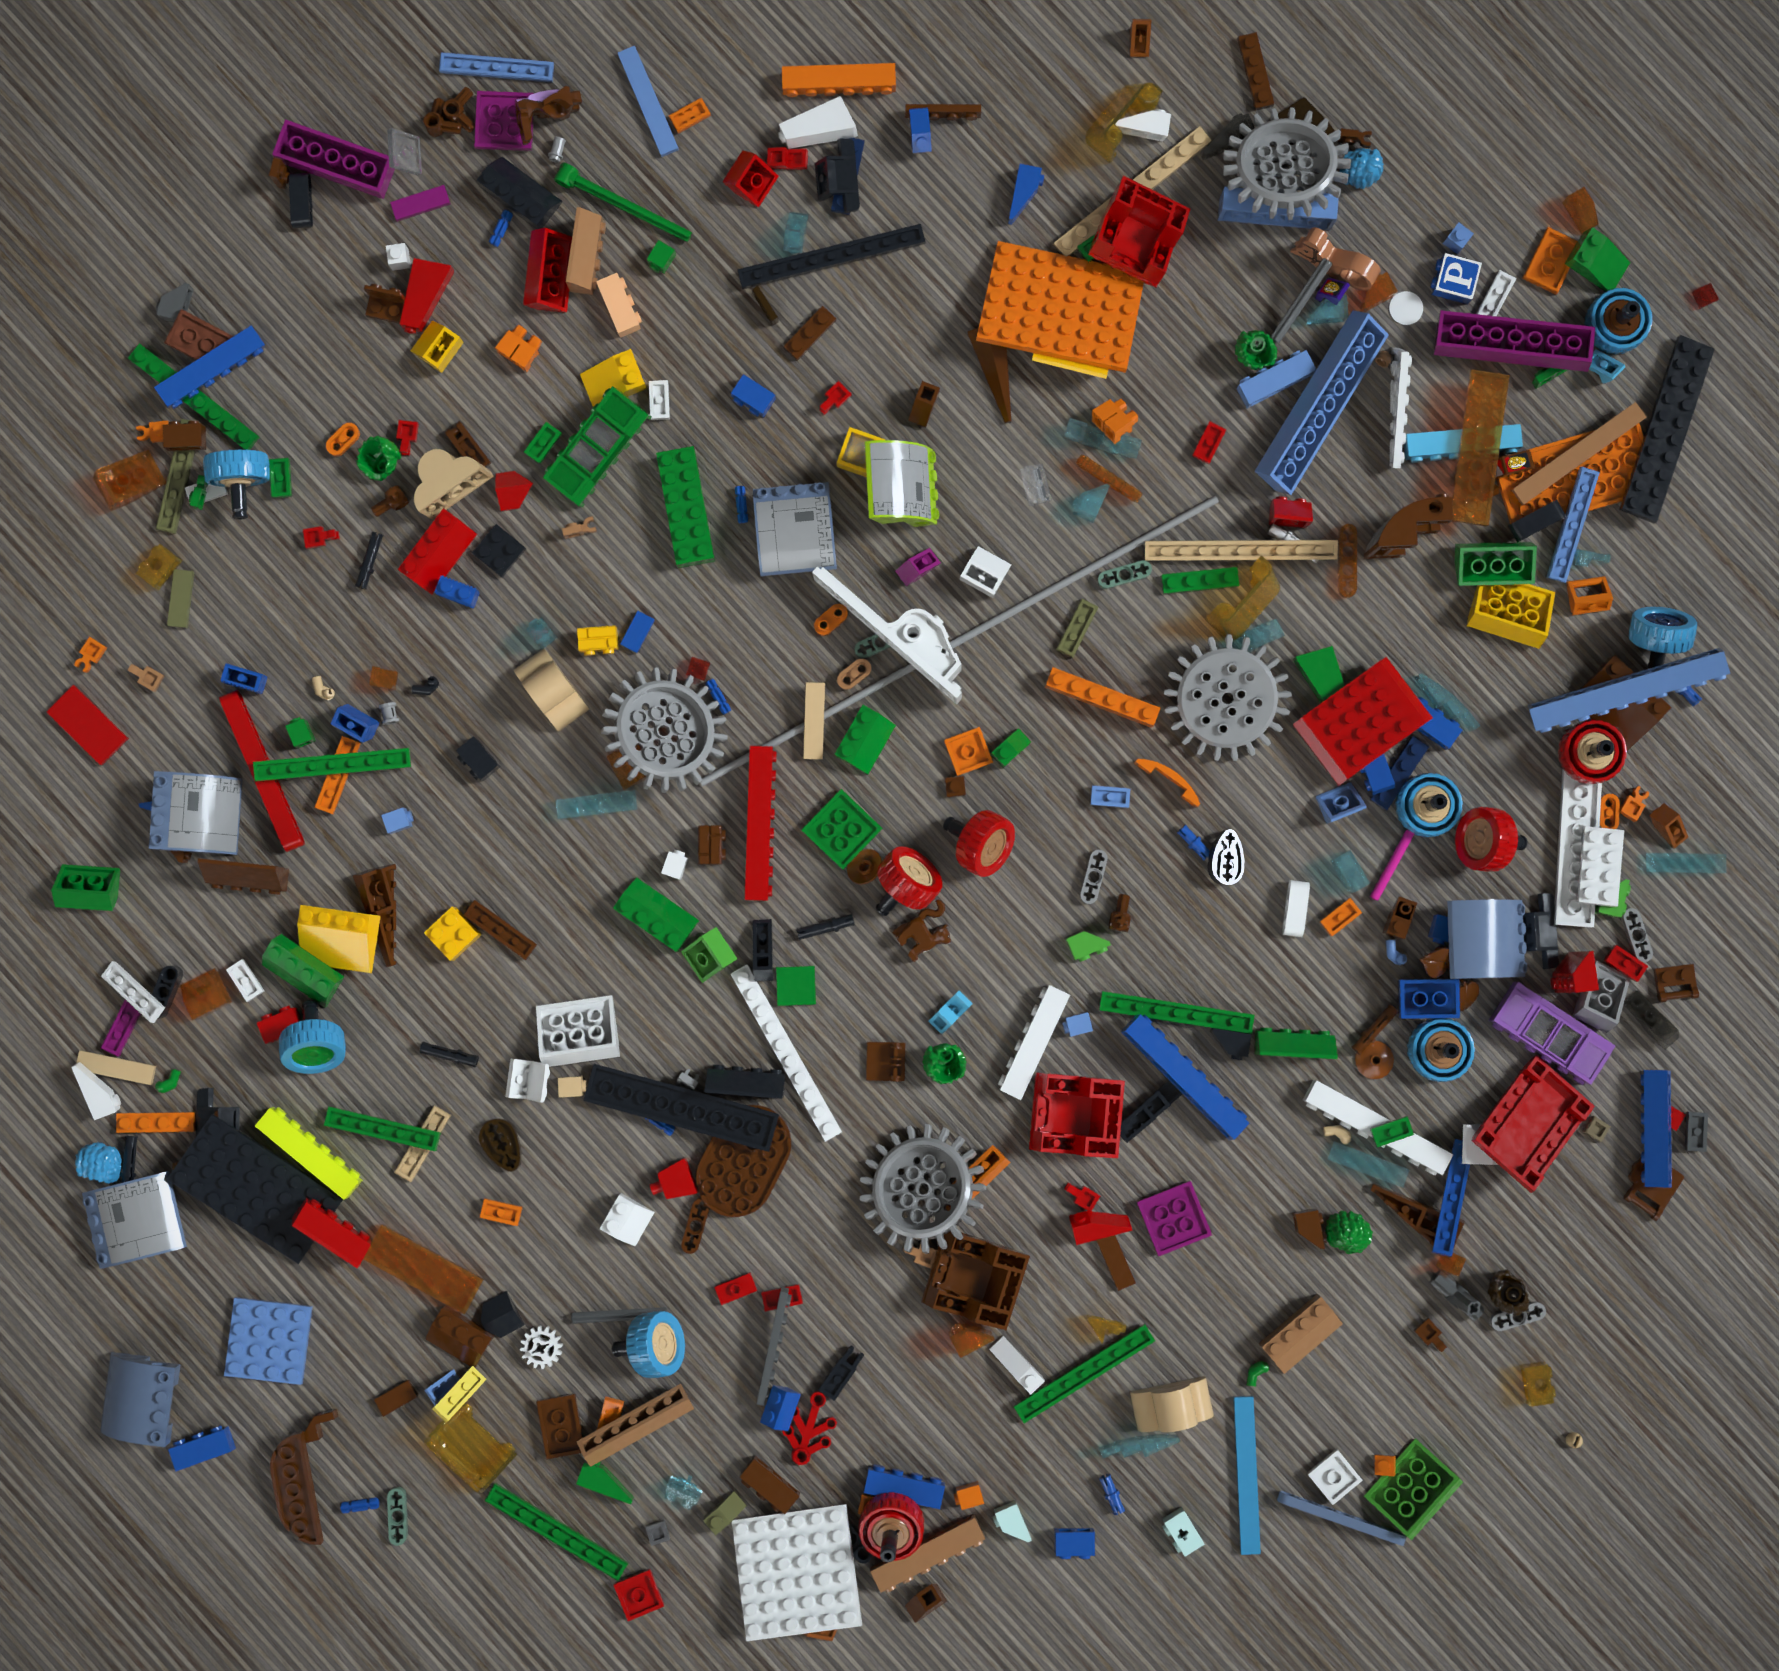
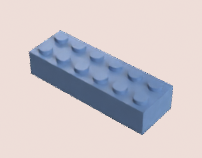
M1228 186L1224 187L1219 198L1218 221L1308 229L1316 227L1321 230H1331L1337 220L1339 198L1329 193L1324 194L1328 200V207L1325 210L1314 201L1310 203L1312 206L1311 216L1307 217L1303 208L1298 207L1294 208L1293 220H1288L1287 209L1277 208V214L1274 219H1271L1269 217L1270 206L1262 204L1256 213L1252 212L1254 198L1250 196L1241 204L1238 202V194L1244 190L1243 188L1238 187L1229 191Z

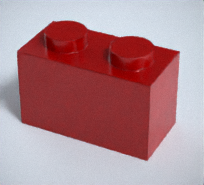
M286 1006L279 1009V1013L274 1016L272 1013L262 1016V1021L256 1024L264 1043L270 1044L279 1040L281 1032L286 1027L302 1020L297 1008Z

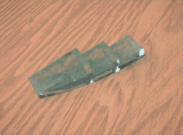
M1422 673L1414 677L1435 708L1443 705L1451 719L1455 720L1460 717L1470 732L1480 727V724L1469 710L1439 683Z
M634 790L557 799L558 819L637 810L636 793Z
M1646 853V872L1726 874V854Z
M1335 1141L1328 1157L1330 1161L1404 1188L1410 1171L1407 1168Z
M1153 1434L1115 1441L1098 1449L1102 1458H1106L1121 1451L1125 1458L1141 1450L1143 1455L1147 1457L1181 1441L1177 1434Z

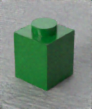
M658 240L647 258L649 268L656 273L660 271L665 274L676 256L675 249Z
M298 717L290 720V724L285 726L295 748L299 749L316 741L306 719Z

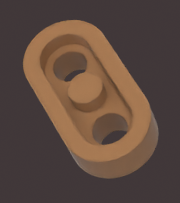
M858 659L838 675L837 683L839 687L843 690L854 688L870 675L871 664L866 659ZM859 666H864L865 671L859 672ZM848 677L851 681L849 684H845L843 679Z

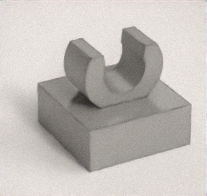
M687 1069L685 1073L682 1072L675 1086L694 1091L698 1084L699 1075L697 1074L695 1078H691L688 1076L690 1069Z

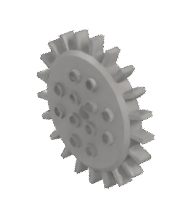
M1290 107L1288 118L1279 119L1278 112L1274 108L1271 110V121L1266 123L1263 122L1257 113L1254 115V125L1256 128L1253 130L1243 123L1240 124L1239 132L1245 136L1243 140L1232 135L1230 136L1229 145L1237 148L1238 152L1224 150L1223 160L1234 161L1237 164L1225 165L1223 167V175L1237 174V178L1228 181V189L1230 191L1241 186L1244 190L1238 194V202L1240 204L1251 196L1255 199L1252 212L1256 213L1262 204L1270 206L1269 217L1271 219H1274L1277 214V208L1287 209L1288 220H1293L1294 208L1298 207L1303 208L1307 217L1311 216L1312 206L1310 203L1314 201L1325 210L1328 207V200L1324 196L1326 192L1339 198L1341 188L1332 183L1336 181L1347 184L1349 174L1336 170L1350 169L1351 159H1339L1337 156L1348 153L1349 145L1346 143L1334 146L1333 143L1340 139L1341 131L1338 129L1327 135L1324 132L1328 127L1329 120L1327 118L1322 120L1318 126L1311 124L1312 111L1307 112L1304 120L1295 119V109ZM1283 164H1289L1291 168L1283 169L1281 166Z
M1231 634L1226 635V646L1224 648H1216L1214 638L1212 636L1208 637L1210 651L1204 654L1201 653L1196 644H1192V651L1197 656L1192 663H1189L1185 657L1179 656L1177 658L1179 663L1186 667L1183 675H1179L1176 672L1168 673L1172 680L1179 681L1178 689H1164V695L1177 697V705L1164 708L1165 713L1179 712L1181 716L1179 721L1174 722L1170 726L1171 729L1178 730L1185 725L1189 733L1182 738L1181 742L1186 745L1193 737L1201 740L1196 750L1198 755L1204 752L1207 744L1215 746L1213 757L1217 761L1221 756L1222 748H1230L1231 758L1233 761H1237V747L1246 745L1247 752L1254 756L1255 748L1251 744L1253 740L1260 738L1263 744L1269 746L1271 742L1263 732L1268 727L1273 728L1277 732L1283 730L1278 723L1272 721L1275 713L1281 715H1289L1290 713L1285 707L1277 706L1278 698L1292 696L1290 691H1277L1276 683L1288 679L1287 673H1281L1273 677L1270 671L1280 660L1275 657L1267 664H1264L1260 657L1265 653L1267 647L1261 645L1254 655L1247 652L1250 638L1246 636L1242 641L1240 649L1232 648L1233 638ZM1231 665L1236 666V670L1234 672L1229 671V667ZM1206 673L1210 675V679L1207 681L1203 679V675ZM1251 673L1253 674V679L1249 681L1246 679V676ZM1222 682L1227 683L1226 689L1220 688ZM1195 691L1201 692L1199 698L1194 696ZM1244 691L1245 694L1244 697L1239 698L1237 693ZM1225 693L1233 695L1231 703L1226 704L1222 701V696ZM1257 699L1262 701L1260 706H1255ZM1212 700H1218V705L1212 706ZM1234 708L1236 710L1235 714L1230 715L1228 713L1229 709ZM1204 717H1209L1210 720L1208 723L1202 722V719ZM1247 717L1253 718L1251 723H1246ZM1225 725L1227 730L1221 732L1220 726Z
M658 667L652 670L651 676L653 681L648 683L645 681L642 672H637L634 676L639 687L635 689L626 680L622 681L620 687L628 696L623 699L619 695L612 693L608 699L618 705L619 709L617 712L605 709L602 713V716L615 720L614 726H605L601 729V734H614L616 742L609 743L605 747V751L611 752L619 749L622 757L618 758L614 763V767H621L625 762H628L633 769L629 772L627 779L631 781L637 776L638 772L646 775L643 789L646 790L652 785L653 778L661 780L662 793L668 791L669 780L673 779L676 780L679 791H684L686 789L684 776L688 774L696 785L700 784L703 780L696 769L701 766L709 774L716 769L706 758L710 755L721 759L724 752L713 748V742H725L728 736L714 733V726L724 724L726 718H712L710 711L715 710L719 705L717 700L706 705L701 699L709 688L704 686L700 688L698 693L691 690L690 685L694 679L692 675L685 679L683 685L677 683V669L670 671L668 681L661 680ZM660 701H664L666 706H662ZM642 705H646L648 710H644ZM683 715H688L689 720H685ZM670 719L671 724H667L665 720ZM648 723H652L653 728H649ZM630 727L635 728L636 732H631ZM659 727H665L668 730V735H660ZM690 732L694 734V738L689 736ZM671 737H675L677 742H673ZM653 741H657L659 746H655ZM639 745L641 751L636 750L635 746ZM677 755H681L683 759L678 760ZM659 759H663L665 764H660Z
M925 1124L924 1136L921 1138H916V1131L911 1125L907 1126L909 1140L901 1142L900 1137L894 1132L891 1133V1140L895 1144L894 1148L888 1152L886 1147L880 1144L876 1146L878 1152L884 1155L880 1164L874 1160H866V1164L870 1168L876 1169L874 1178H860V1182L872 1185V1193L859 1196L860 1200L866 1203L874 1201L875 1205L873 1210L864 1214L865 1218L870 1220L879 1215L883 1220L873 1231L880 1235L890 1227L893 1232L888 1238L887 1243L892 1246L897 1243L900 1235L905 1236L904 1251L909 1253L912 1251L915 1239L921 1240V1249L925 1254L930 1251L929 1239L937 1238L940 1248L943 1250L947 1249L944 1235L951 1231L954 1237L959 1240L963 1239L962 1233L956 1226L962 1220L966 1224L974 1226L976 1222L973 1218L966 1215L969 1207L983 1209L984 1207L979 1201L972 1200L973 1191L982 1192L986 1190L984 1184H973L972 1176L984 1172V1168L982 1166H975L969 1169L967 1162L973 1159L977 1153L973 1149L968 1150L962 1156L957 1152L965 1142L961 1136H958L951 1146L946 1144L950 1130L945 1127L942 1128L938 1139L931 1138L933 1130L930 1124ZM916 1158H920L919 1164H915ZM946 1162V1167L941 1169V1164ZM901 1169L905 1170L903 1175H899ZM930 1173V1179L925 1180V1175ZM953 1178L957 1179L955 1184H951ZM927 1184L929 1187L928 1192L924 1195L920 1194V1186ZM911 1185H915V1189L913 1191L909 1190V1187ZM940 1189V1195L936 1196L935 1191ZM895 1196H899V1200L897 1202H894L893 1200ZM924 1200L925 1205L923 1207H920V1201ZM951 1205V1210L947 1212L945 1210L946 1206ZM908 1211L909 1216L904 1218V1213ZM935 1216V1221L930 1223V1217Z

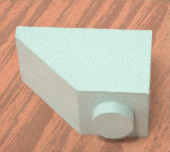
M1016 1501L994 1509L995 1516H993V1520L997 1528L1001 1527L1002 1532L1026 1542L1032 1541Z

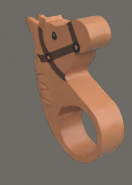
M1312 227L1307 236L1301 237L1299 241H1296V247L1290 251L1308 260L1316 267L1323 258L1328 259L1332 266L1326 274L1336 280L1347 282L1351 287L1357 289H1371L1381 272L1379 265L1368 256L1354 251L1335 248L1327 239V233L1316 227Z

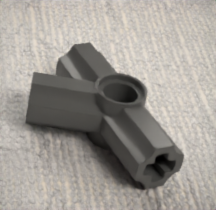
M1441 1270L1431 1277L1429 1283L1444 1295V1298L1454 1307L1459 1308L1473 1321L1480 1318L1485 1308L1457 1282L1455 1283Z

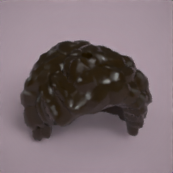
M1508 1269L1499 1270L1489 1283L1487 1293L1490 1296L1491 1302L1494 1303L1496 1308H1500L1502 1312H1507L1508 1314L1513 1313L1515 1316H1518L1522 1312H1526L1529 1307V1294L1526 1291L1523 1280L1516 1278L1515 1275H1511Z

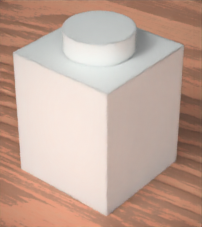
M405 243L386 246L388 265L392 271L411 268L409 249Z
M675 849L673 853L668 852L661 873L681 880L688 858L684 857L685 853Z

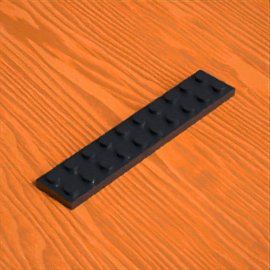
M1683 335L1677 337L1619 510L1653 524L1658 521L1715 350L1714 348Z
M598 1064L593 1065L583 1100L770 1152L780 1115Z

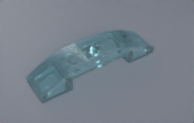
M1069 418L1064 437L1100 451L1137 459L1142 440L1123 435L1121 440L1114 444L1100 429L1087 425L1088 423Z

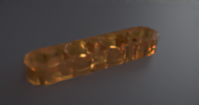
M1081 454L1075 462L1081 469L1132 502L1138 503L1143 494L1138 489L1087 456Z
M1352 524L1343 525L1338 533V592L1341 597L1348 599L1354 596L1357 591V529ZM1349 528V531L1353 534L1349 536V542L1343 544V541L1347 540V535L1343 534V532ZM1350 547L1353 550L1352 556L1346 557L1343 554V548ZM1348 565L1352 568V575L1347 576L1343 573L1344 566ZM1342 579H1353V581H1349V588H1352L1349 594L1343 591L1347 581H1342Z

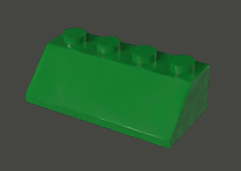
M1532 542L1455 544L1454 563L1458 586L1535 584L1537 546Z
M637 877L613 907L614 910L675 952H679L700 921Z
M282 934L271 940L262 957V966L324 1008L328 1006L344 979L343 975Z
M1261 1027L1260 1031H1255L1254 1054L1338 1059L1335 1035H1330V1031H1318V1034H1310L1311 1030L1299 1029V1033H1291V1029L1280 1028V1032H1272V1028Z

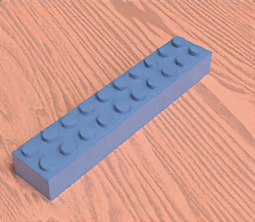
M1351 312L1255 469V472L1275 491L1292 495L1389 334L1369 313Z
M1716 648L1528 705L1535 730H1540V733L1552 730V726L1559 725V727L1570 725L1572 720L1584 721L1590 719L1589 715L1596 713L1598 716L1607 714L1609 709L1617 708V710L1629 707L1628 704L1636 702V704L1645 703L1648 701V698L1653 696L1656 699L1668 695L1667 692L1673 690L1675 693L1687 690V686L1695 685V687L1705 685L1707 680L1714 679L1719 681L1727 678L1726 675L1731 673L1724 651Z

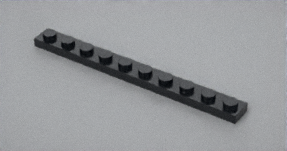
M921 224L737 269L743 290L923 245L926 241Z

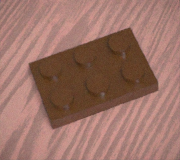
M576 1394L537 1400L546 1460L581 1453L577 1441L583 1438Z

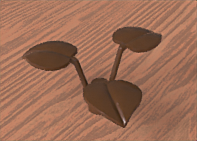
M1438 946L1433 952L1420 958L1426 973L1430 977L1437 978L1444 974L1447 968L1450 970L1449 949L1444 946ZM1462 978L1459 979L1463 985L1459 987L1460 1011L1468 1009L1479 995L1478 984L1474 981L1466 984V981Z

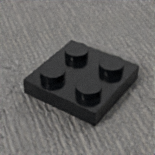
M495 524L472 554L503 578L526 548Z

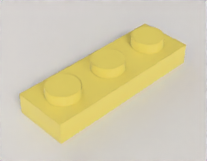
M472 1366L432 1410L445 1422H448L485 1382L486 1378Z

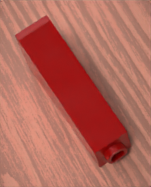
M413 259L400 325L405 329V332L410 334L422 333L454 274V269L451 265Z

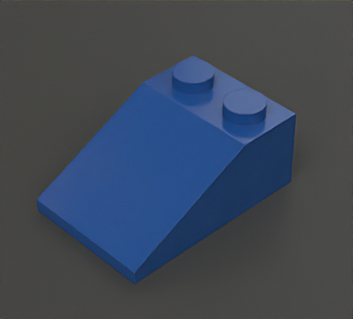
M1398 979L1399 1018H1460L1459 979Z

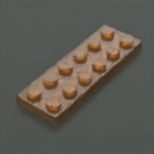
M384 1224L380 1226L363 1260L463 1314H466L484 1281L482 1277Z

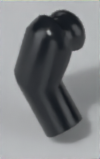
M431 676L424 685H413L412 694L431 695L439 686L438 679Z

